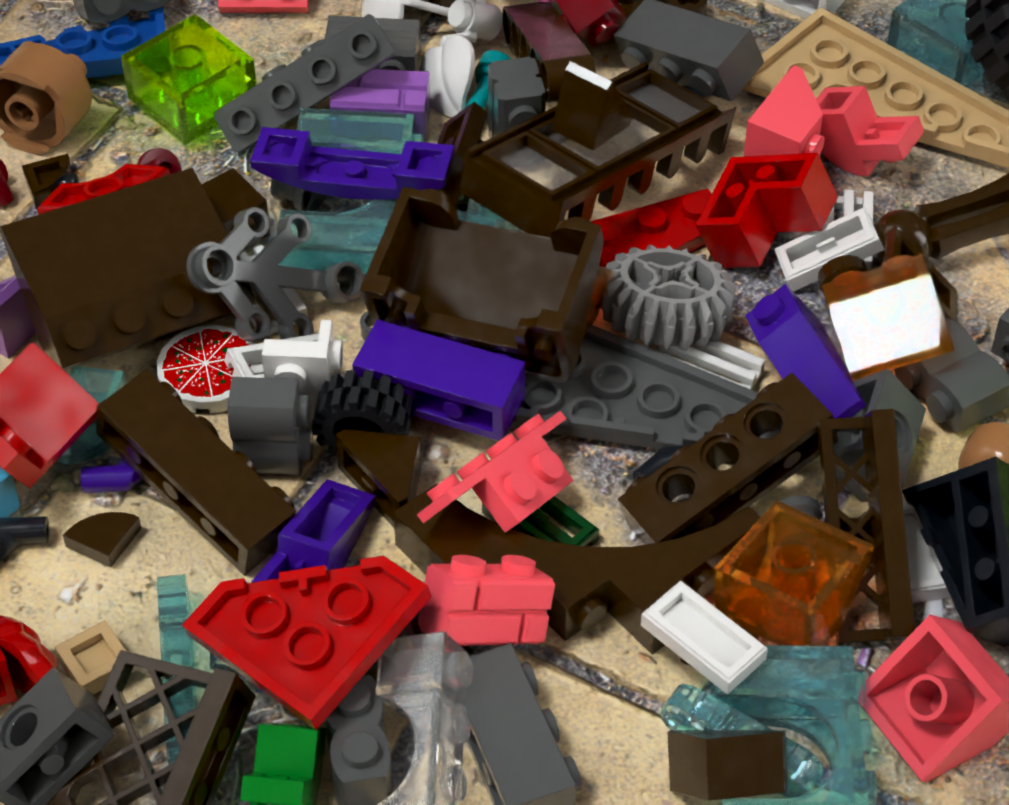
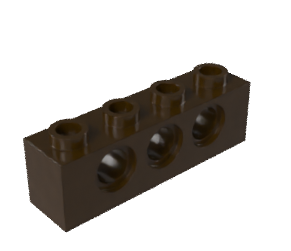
M790 373L778 383L774 382L765 386L757 394L755 400L737 413L728 414L721 418L708 434L692 445L681 447L671 456L668 463L650 476H644L635 480L627 488L625 494L619 497L618 501L628 526L644 544L675 540L715 526L746 507H750L820 456L817 421L819 419L834 418L833 414L793 373ZM767 432H779L771 438H760L761 435ZM832 432L833 445L838 442L837 432ZM724 463H735L733 467L727 470H716L717 467ZM679 495H692L683 502H672Z

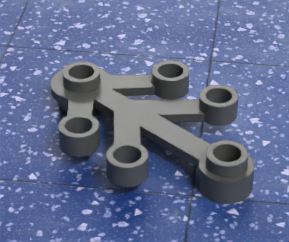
M251 207L237 213L234 218V229L219 244L211 241L201 243L191 250L187 258V273L192 284L205 294L218 293L237 317L235 329L238 336L248 342L265 338L270 332L271 321L264 310L255 309L236 282L248 283L253 287L280 321L278 326L280 338L287 339L297 337L293 332V322L299 327V336L313 334L314 328L311 319L296 309L280 287L321 292L331 302L343 304L357 300L362 296L360 287L365 278L360 267L351 261L330 265L325 271L278 265L296 245L308 241L311 237V223L301 213H294L281 218L277 224V235L251 262L237 260L236 257L251 240L264 236L269 230V218L265 211L258 207ZM249 216L255 222V231L248 225ZM291 223H294L297 227V237L291 231ZM207 262L212 267V276L208 271ZM250 317L256 322V332H253L250 328Z

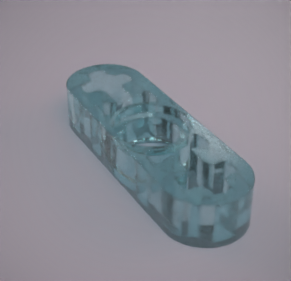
M688 684L678 685L660 709V716L670 730H773L699 688ZM786 737L788 791L779 794L793 800H805L823 775V767L812 752Z

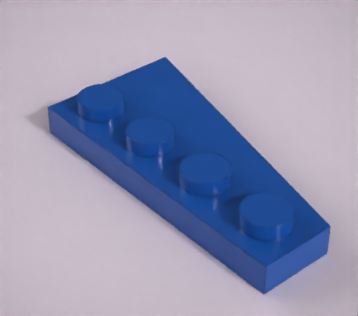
M160 7L148 11L149 18L129 22L127 15H124L119 19L108 22L109 27L92 31L84 30L82 25L66 28L55 39L46 41L41 35H35L0 43V65L23 42L32 41L52 46L65 54L78 56L86 65V78L105 79L111 75L127 73L146 75L158 70L169 69L164 9Z

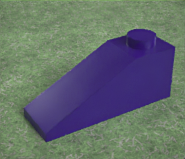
M786 284L773 294L762 298L755 308L745 315L758 343L782 379L793 373L833 414L834 418H850L867 406L820 319Z

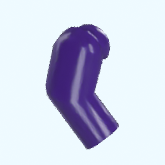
M123 459L116 465L83 466L81 468V489L83 493L126 492L143 480Z

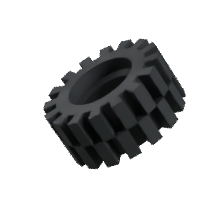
M355 370L346 371L345 378L339 373L332 375L330 382L325 380L321 386L312 420L311 430L313 435H317V443L320 446L329 444L327 452L336 456L335 434L344 429L408 436L414 406H412L413 400L410 394L404 395L405 388L399 383L390 387L391 378L382 375L380 380L372 379L374 373L372 371L364 370L363 377H357Z

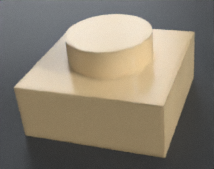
M106 620L54 647L57 659L70 679L90 691L93 695L103 690L120 650L127 651Z

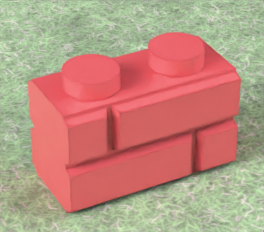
M454 555L452 556L451 564H431L427 566L425 584L428 585L432 597L420 610L418 625L423 633L441 646L506 645L512 643V645L541 644V642H545L549 622L547 610L551 609L555 583L553 578L535 567L536 562L524 556L504 555L502 556L501 564H486L485 560L475 556Z

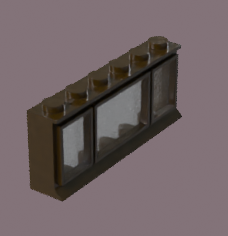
M644 62L610 79L634 117L629 127L592 151L552 131L557 108L555 106L468 149L462 162L463 176L459 192L524 232L551 238L554 225L558 221L565 219L567 210H569L568 219L580 217L590 221L598 193V203L611 211L615 210L622 200L628 177V188L640 195L644 194L651 184L656 162V172L671 179L678 171L683 150L684 157L695 163H699L704 158L707 148L718 155L723 153L737 107L720 111L718 106L657 72L651 69L648 70L649 64Z

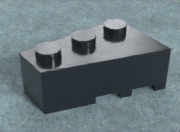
M993 457L903 489L902 493L907 504L914 507L921 521L923 529L920 532L926 544L932 547L943 568L940 572L941 577L966 630L1002 647L1009 646V464L997 457Z

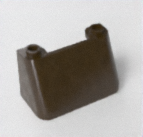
M403 187L360 287V292L373 325L378 319L402 327L408 326L416 331L454 340L493 353H503L514 359L525 361L526 377L557 383L567 382L572 378L580 353L604 244L601 225L593 224L584 218L572 217L568 220L558 221L554 225L551 238L463 221L458 219L454 206L444 193L430 188L418 190Z

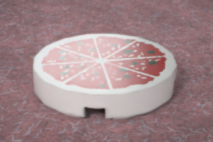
M219 325L193 327L175 335L163 346L156 361L158 381L160 383L165 381L173 386L180 395L183 405L193 413H196V408L209 409L210 414L225 412L228 410L230 386L234 368H227L224 362L227 349L252 345L253 343L252 341L248 342L241 339L234 328Z

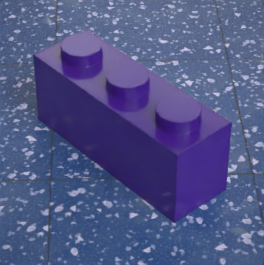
M378 319L352 364V369L356 371L357 377H363L364 370L374 372L372 379L380 380L382 375L391 378L390 387L398 383L405 388L404 395L410 394L413 400V416L497 441L506 436L525 397V361L514 359L503 353H493L465 345L461 342L416 331L408 326L402 327Z

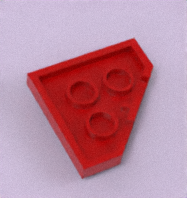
M383 555L360 559V565L328 570L326 565L279 572V578L252 583H247L244 578L222 581L182 624V627L189 637L317 730L432 595L428 585Z

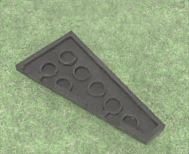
M586 323L578 361L572 378L567 382L557 383L525 376V397L510 427L519 428L538 413L546 421L561 410L567 419L549 433L661 449L665 446L694 444L712 431L715 424L721 418L728 414L737 413L755 400L758 392ZM767 432L761 435L760 438H771L779 432Z

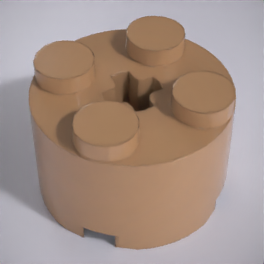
M25 41L15 49L0 65V128L4 131L1 138L14 148L32 154L46 153L51 148L62 143L87 115L91 107L92 93L85 76L87 68L83 60L74 54H65L52 46L32 41Z

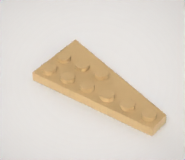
M821 7L761 54L764 64L742 88V91L767 98L790 68L795 65L802 68L815 98L820 95L824 88L865 86L877 117L919 116L925 132L917 142L1009 168V110Z

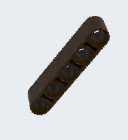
M532 2L503 7V30L506 43L516 58L530 57L536 59L540 77L546 91L547 103L558 102L564 72L570 61L596 73L591 53L550 2Z

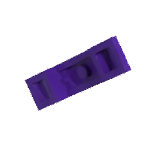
M262 127L250 159L252 169L272 179L314 193L349 199L387 200L398 199L403 187L418 190L427 188L438 190L445 187L455 151L454 145L405 141L402 154L312 146L310 131Z

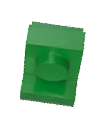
M273 722L258 724L253 773L243 775L240 800L250 801V805H316L322 774L326 728L319 727L315 730L311 726Z

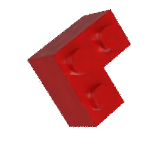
M818 153L731 157L695 226L714 262L722 264V268L761 267L778 232L822 231L838 195Z

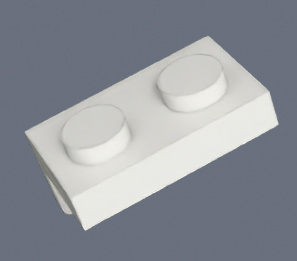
M321 320L318 341L264 339L262 351L264 378L298 379L300 395H309L310 398L309 426L313 424L312 420L322 384L325 380L330 382L331 376L342 370L343 341L334 340L332 320Z

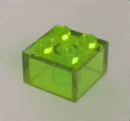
M196 14L121 56L128 99L184 145L218 126L213 116L214 112L257 85L254 59Z

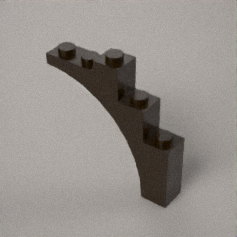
M435 484L393 512L395 545L425 575L427 566L431 564H451L452 556L454 555L475 556L485 560L486 564H501V559L504 555H519L530 558L536 562L535 567L553 578L555 589L551 609L547 610L549 616L548 625L564 641L580 630L588 631L594 628L603 619L606 612H608L652 655L665 645L641 626L642 613L680 580L701 597L706 598L715 590L720 580L736 569L742 571L748 568L760 554L764 522L748 506L715 526L675 540L633 547H585L546 541L511 529L504 533L499 524L470 510L458 500H455L428 521L422 523L416 514L433 502L427 495V492L438 484Z

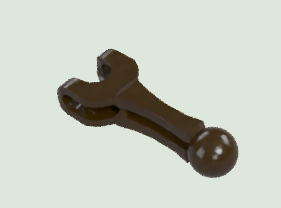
M1009 173L966 194L940 202L916 205L914 211L898 209L884 214L874 224L884 249L887 232L894 227H897L926 259L930 256L936 260L971 244L1009 234ZM884 250L873 255L880 266H882Z

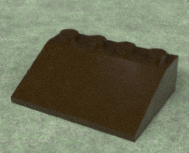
M193 168L0 226L4 245L42 350L64 371L234 314L218 293L205 294L199 291L188 277L186 265L191 250L204 242L211 241L219 244L228 235ZM207 262L208 271L212 276V267ZM236 282L252 305H255L256 301L250 284Z

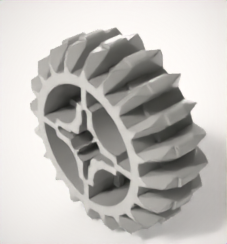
M648 245L646 250L633 247L630 248L628 254H616L614 261L607 263L606 270L602 274L598 298L600 299L599 308L603 310V319L612 323V330L626 332L627 340L640 339L645 341L646 347L657 344L662 345L665 350L669 346H679L683 350H688L691 344L698 347H706L708 341L720 340L722 332L728 331L729 324L733 321L737 295H735L736 285L732 283V274L722 271V264L708 262L707 255L691 254L688 248L680 251L672 249L670 245L666 248H656L653 245Z

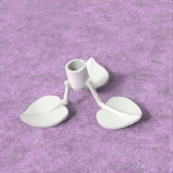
M363 0L362 17L371 14L375 18L403 19L404 5L448 16L449 24L458 33L442 36L440 47L428 49L423 56L419 71L430 73L431 107L434 110L449 117H453L466 107V99L474 74L475 53L471 42L475 43L477 38L490 41L498 35L503 22L500 8L486 3V0H456L450 8L421 0Z

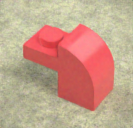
M865 86L824 88L816 98L823 113L820 135L825 137V142L821 153L840 169L855 175L869 176L880 160L889 163L904 160L925 132L919 116L877 117Z

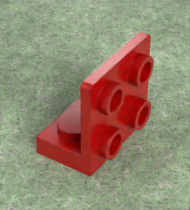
M30 343L0 374V467L29 489L96 420L97 405L99 404L35 343Z

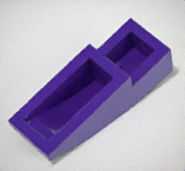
M326 479L279 533L276 554L251 583L279 578V572L321 565H326L328 570L344 568L373 510L376 495Z

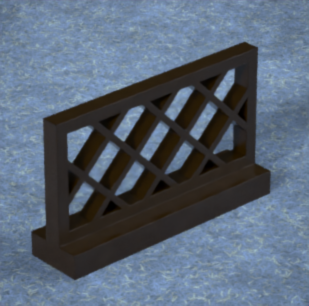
M120 650L97 703L112 729L122 723L125 724L132 743L105 758L100 750L58 791L52 805H77L75 801L81 787L99 777L108 799L97 805H127L151 791L157 805H212L256 695L235 672L215 668L213 673ZM132 670L150 674L155 689L127 704L123 690ZM162 678L170 679V681L164 684ZM191 685L205 688L198 707L178 717L170 697ZM161 702L169 723L141 738L133 717ZM176 736L180 751L175 762L155 773L147 751ZM138 757L146 778L117 793L110 771Z

